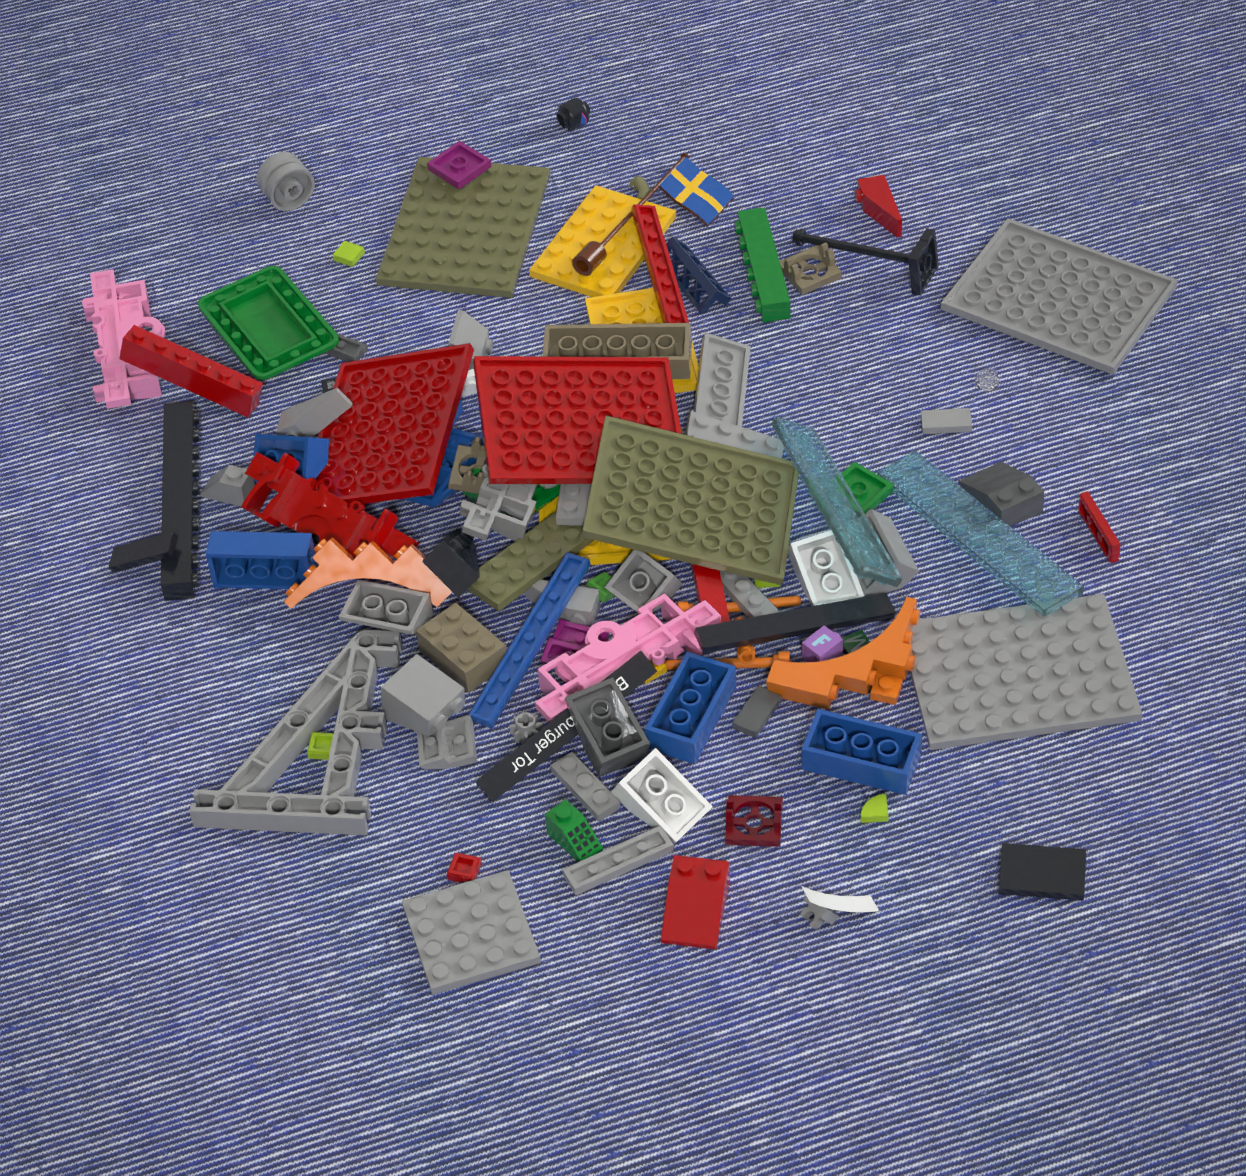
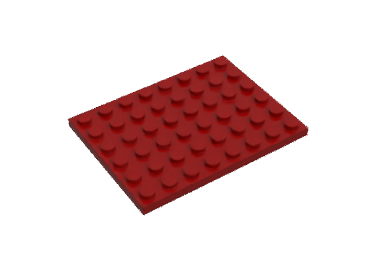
M471 343L341 363L333 389L338 388L352 402V406L318 433L317 438L329 439L328 464L316 477L315 480L317 482L314 485V490H319L321 485L325 484L328 486L330 493L349 504L353 501L367 504L433 495L474 353Z
M474 356L473 366L489 484H591L605 416L682 434L669 357Z

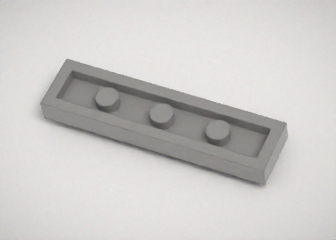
M720 571L725 594L737 604L738 608L748 618L780 612L748 577Z
M660 825L562 869L563 877L576 896L673 852L674 844Z

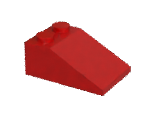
M674 855L669 876L661 943L717 950L730 885L729 861Z

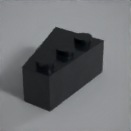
M457 528L442 540L422 562L459 598L480 577L476 546L472 543L473 538Z

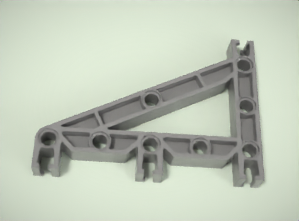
M362 630L358 632L220 790L194 789L193 797L195 804H191L189 810L193 827L367 835L369 828L367 820L371 818L368 797H354L362 760L360 749H384L385 739L383 735L387 733L385 713L371 712L378 678L377 667L399 668L400 657L398 653H402L403 649L400 632L385 630ZM338 710L321 795L267 793L309 744L311 733L319 732Z

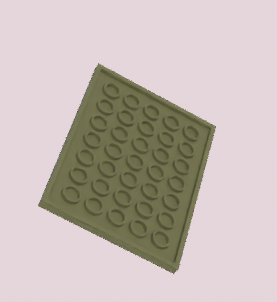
M418 157L376 276L377 286L513 298L551 176L550 168L491 163V168L461 189H457L428 170L427 163L434 158Z
M605 416L581 537L782 585L801 463Z

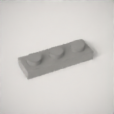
M573 752L550 765L551 772L598 822L621 808L620 801Z

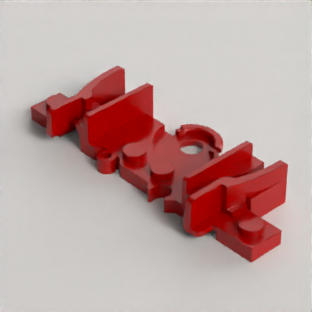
M257 452L245 472L246 475L259 482L249 492L241 508L277 528L282 523L298 533L317 534L320 539L319 543L323 539L328 542L333 537L354 559L357 556L353 552L363 542L369 544L371 541H374L386 554L392 557L404 545L407 548L412 544L416 548L419 545L418 541L394 528L398 521V516L391 511L384 509L380 518L377 519L365 512L364 504L359 501H353L349 504L330 493L328 486L322 484L321 488L315 491L314 485L317 480L314 478L305 479L296 474L299 461L287 453H284L279 463H276ZM273 489L278 492L263 512L260 513L259 511L270 491Z

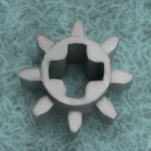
M527 711L514 716V724L509 725L510 734L514 735L515 742L522 744L543 728V723L539 722L538 715H533Z

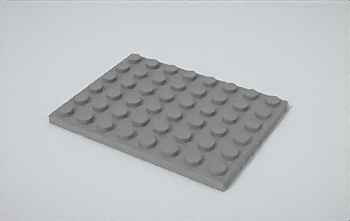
M1007 218L943 299L941 310L1114 375L1175 291L1178 280Z
M1104 594L919 619L918 625H913L912 654L916 656V662L913 671H910L930 750L1142 721V710Z

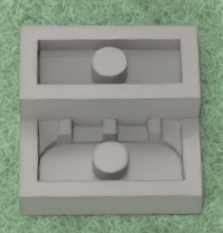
M470 715L446 722L442 729L436 730L430 736L417 732L419 765L421 769H446L477 762L474 723Z

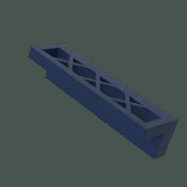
M671 237L666 245L668 252L673 251L671 262L677 283L691 303L702 314H705L715 301L727 305L732 299L687 244ZM678 265H684L683 275H677ZM695 278V289H688L689 279ZM707 292L709 297L701 305V293Z

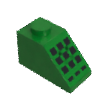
M566 799L545 813L547 834L577 862L603 851L602 845L584 815Z

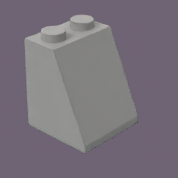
M416 654L381 686L382 712L385 713L386 720L430 736L436 730L442 729L447 719L454 713L462 710L465 705V688Z

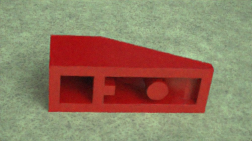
M885 175L857 179V189H854L856 203H860L864 213L897 238L902 237V218Z

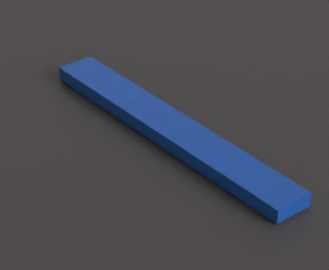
M569 552L565 554L468 715L471 716L473 722L491 729L494 727L591 566L589 559Z

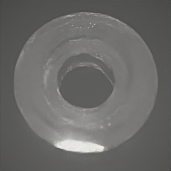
M982 369L975 377V385L984 391L994 390L1000 383L999 376L993 369Z

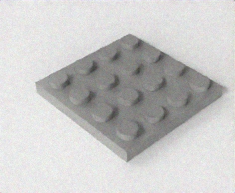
M509 870L402 901L432 995L541 963L538 949Z

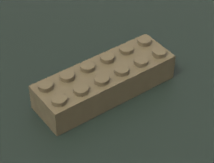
M690 323L545 325L542 357H669L672 379H690L692 354Z

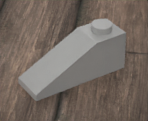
M338 388L330 390L282 411L276 433L285 436L314 437L352 406V402Z
M538 580L525 592V598L536 604L549 581ZM578 586L560 615L559 620L562 619L588 627L594 625L601 607L599 589Z

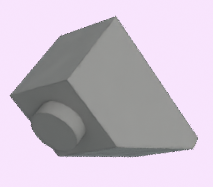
M228 465L210 477L200 494L204 498L241 507L245 498L255 486L254 479L245 474L247 469Z

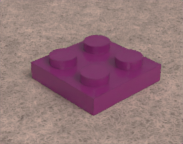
M458 141L427 163V168L430 172L457 189H461L492 167L489 158L461 141Z

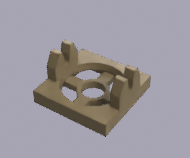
M827 243L821 244L820 247L816 245L780 261L783 275L801 295L842 278V271L835 265L833 249L828 250ZM817 259L821 263L813 265L808 264L806 260ZM807 269L816 271L813 275H806L803 272ZM827 269L825 275L819 277V272Z
M476 437L472 441L471 447L458 445L448 489L479 494L480 487L486 477L481 472L475 477L472 470H482L486 460L484 446L481 445L480 437ZM468 458H477L476 464L470 467L461 465Z

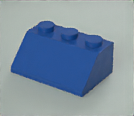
M255 433L254 456L258 452L279 463L283 454L287 453L299 461V467L295 473L305 479H316L328 464L329 439Z

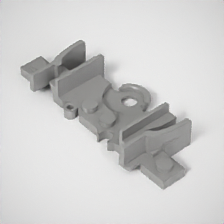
M485 464L482 467V473L486 478H484L480 487L476 504L466 500L461 502L459 513L467 517L462 532L486 541L492 529L513 541L519 538L523 539L526 526L533 519L536 501L532 500L538 484H489L487 466ZM540 484V486L544 487V489L553 488L558 485ZM500 511L506 512L513 517L502 514Z

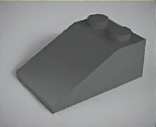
M999 462L959 481L962 489L1000 532L1043 512L1044 490L1030 475L1003 462Z
M613 677L565 697V702L586 755L598 777H602L647 757L650 742Z

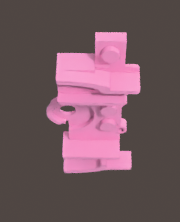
M113 269L90 273L93 297L83 299L82 304L86 320L93 322V331L98 335L99 349L94 351L95 361L101 364L105 382L102 385L92 386L96 402L105 401L107 409L131 405V399H147L162 396L158 376L119 359L122 339L133 325L140 328L151 327V333L164 338L165 328L158 319L151 317L145 281L140 280L116 285Z
M664 593L637 609L638 616L621 626L612 621L595 623L590 627L585 636L586 647L571 656L565 652L538 668L539 686L546 696L535 702L536 709L548 722H551L568 708L565 702L566 696L600 683L639 651H642L649 661L652 660L655 665H662L665 662V656L669 660L677 659V656L685 651L682 647L690 653L702 656L703 652L694 635L695 628L721 623V615L706 600L683 612ZM660 604L662 617L667 621L666 624H663L652 612V609ZM603 632H609L613 635V639L603 642L598 639V636ZM555 667V673L566 684L560 686L548 671Z

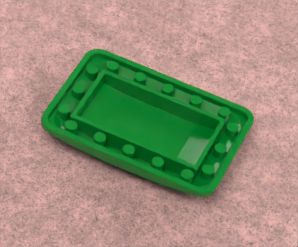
M278 266L265 267L201 297L198 301L200 312L241 364L253 377L259 380L270 379L333 349L339 343V337L334 329Z

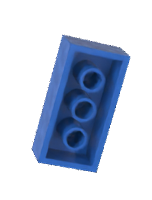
M210 532L206 558L214 588L289 589L295 582L300 585L306 579L303 574L313 564L318 567L317 562L312 558L315 555V551L313 550L314 544L311 533Z
M686 652L644 728L645 735L650 742L648 750L653 751L656 748L661 754L696 764L737 687L736 666Z
M817 709L801 749L802 770L907 795L922 753V734Z

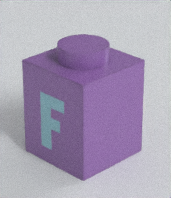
M822 626L802 642V660L805 662H819L843 656V639L837 632H832L826 626Z

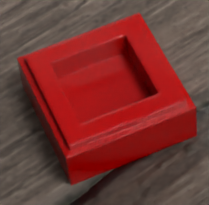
M455 852L446 874L447 880L460 883L475 880L481 868L482 859Z

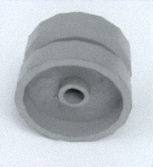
M290 152L274 154L265 160L258 169L256 177L257 186L276 209L281 211L297 209L305 204L313 194L315 188L314 177L295 154Z

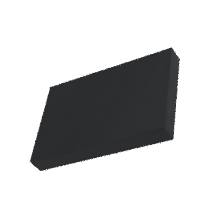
M1002 843L999 894L1084 901L1086 849Z

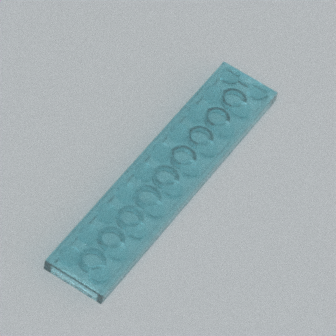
M776 416L771 423L776 436L781 440L785 452L790 456L793 466L798 470L801 480L810 491V496L818 505V510L827 521V526L835 535L836 542L843 549L844 556L851 563L853 572L860 578H870L882 585L889 584L898 587L903 578L816 430Z
M917 451L877 472V475L894 484L893 493L1043 617L1083 594L1084 586Z

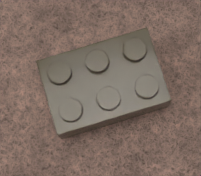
M454 603L416 629L419 651L451 679L463 686L467 693H470L491 678L507 652L506 645L457 603Z

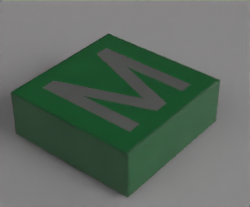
M863 630L842 637L845 655L870 643Z

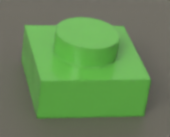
M606 572L588 580L586 587L599 589L600 600L603 603L616 597L604 588L612 578Z

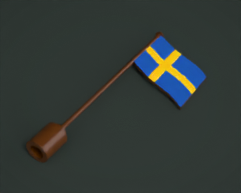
M682 153L678 162L646 194L638 205H643L660 188L675 203L698 217L708 227L734 199V195L723 184L701 171L689 160L687 153ZM630 211L601 243L596 241L588 242L573 258L572 265L579 274L583 276L591 275L605 260L607 253L604 246L633 216L632 212Z

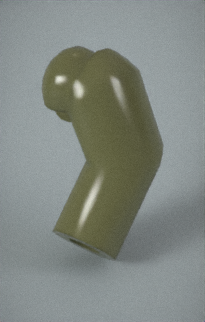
M635 176L634 179L630 180V187L634 186L632 190H638L636 198L642 200L651 188L643 177Z

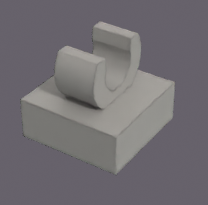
M807 896L803 899L809 907L804 908L800 915L807 920L814 914V920L809 924L814 929L820 928L824 920L832 925L840 917L833 909L811 903Z

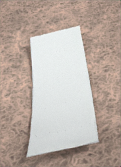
M801 886L809 901L818 906L846 912L879 911L870 895H830Z

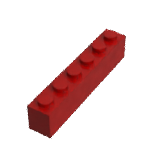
M133 325L122 339L119 357L122 361L245 417H249L259 405L263 387L262 382L136 325Z

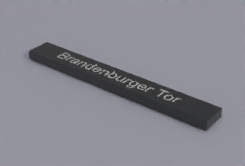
M639 651L602 681L613 677L625 698L655 674L657 670L643 652ZM569 709L564 710L475 781L491 803L578 735Z

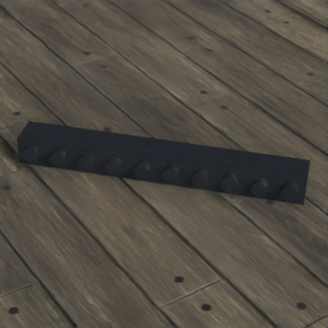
M193 401L164 404L161 534L173 531L178 535L174 556L161 560L160 585L165 601L195 598V588L199 587L198 572H195V569L200 568L199 555L196 553V550H200L199 536L196 535V532L200 531L198 516L196 517V513H200L199 499L196 498V495H200L199 481L196 480V477H200L199 463H196V460H200L199 445H196V442L201 440L199 427L197 428V425L201 424L199 410L195 411Z

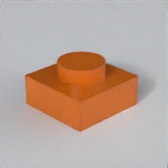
M878 673L876 683L872 686L870 692V699L896 705L903 686V678Z

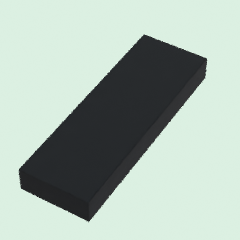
M172 531L114 547L108 568L112 572H118L173 557L178 535Z

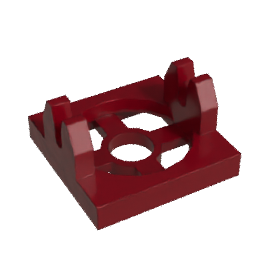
M728 795L726 800L725 845L781 846L783 797ZM751 807V813L744 818L734 817L741 808ZM760 807L769 809L774 815V819L764 818L763 815L759 814ZM751 818H758L762 821V824L757 828L749 827L746 823ZM736 827H744L749 832V835L740 832ZM765 827L771 828L768 832L758 835Z

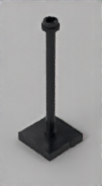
M926 228L910 254L806 234L805 229H796L792 237L793 243H796L797 246H803L804 243L818 246L827 243L828 248L909 264L912 294L921 296L939 267L934 229Z

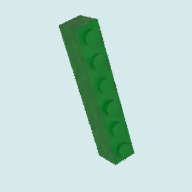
M764 207L738 211V221H734L736 235H740L738 237L739 249L744 250L742 252L744 266H748L746 268L748 282L752 281L750 290L752 298L756 297L754 300L756 314L760 313L762 322L791 319L790 298L766 209Z

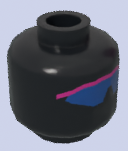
M572 98L558 107L556 117L562 128L573 131L589 122L591 110L585 101L583 102L579 98Z

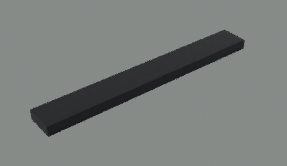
M887 593L696 627L694 635L704 654L812 634L822 626L833 630L892 619L895 617L896 611Z

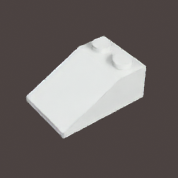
M839 528L790 543L788 555L811 606L865 597Z
M656 748L611 791L632 814L649 826L655 828L661 825L673 843H676L713 807Z

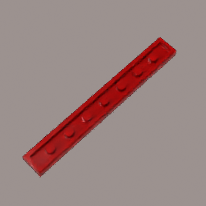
M633 204L631 212L663 323H689L656 207Z

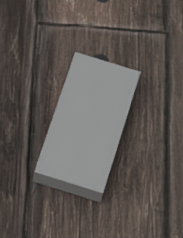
M970 408L921 411L922 433L972 432Z

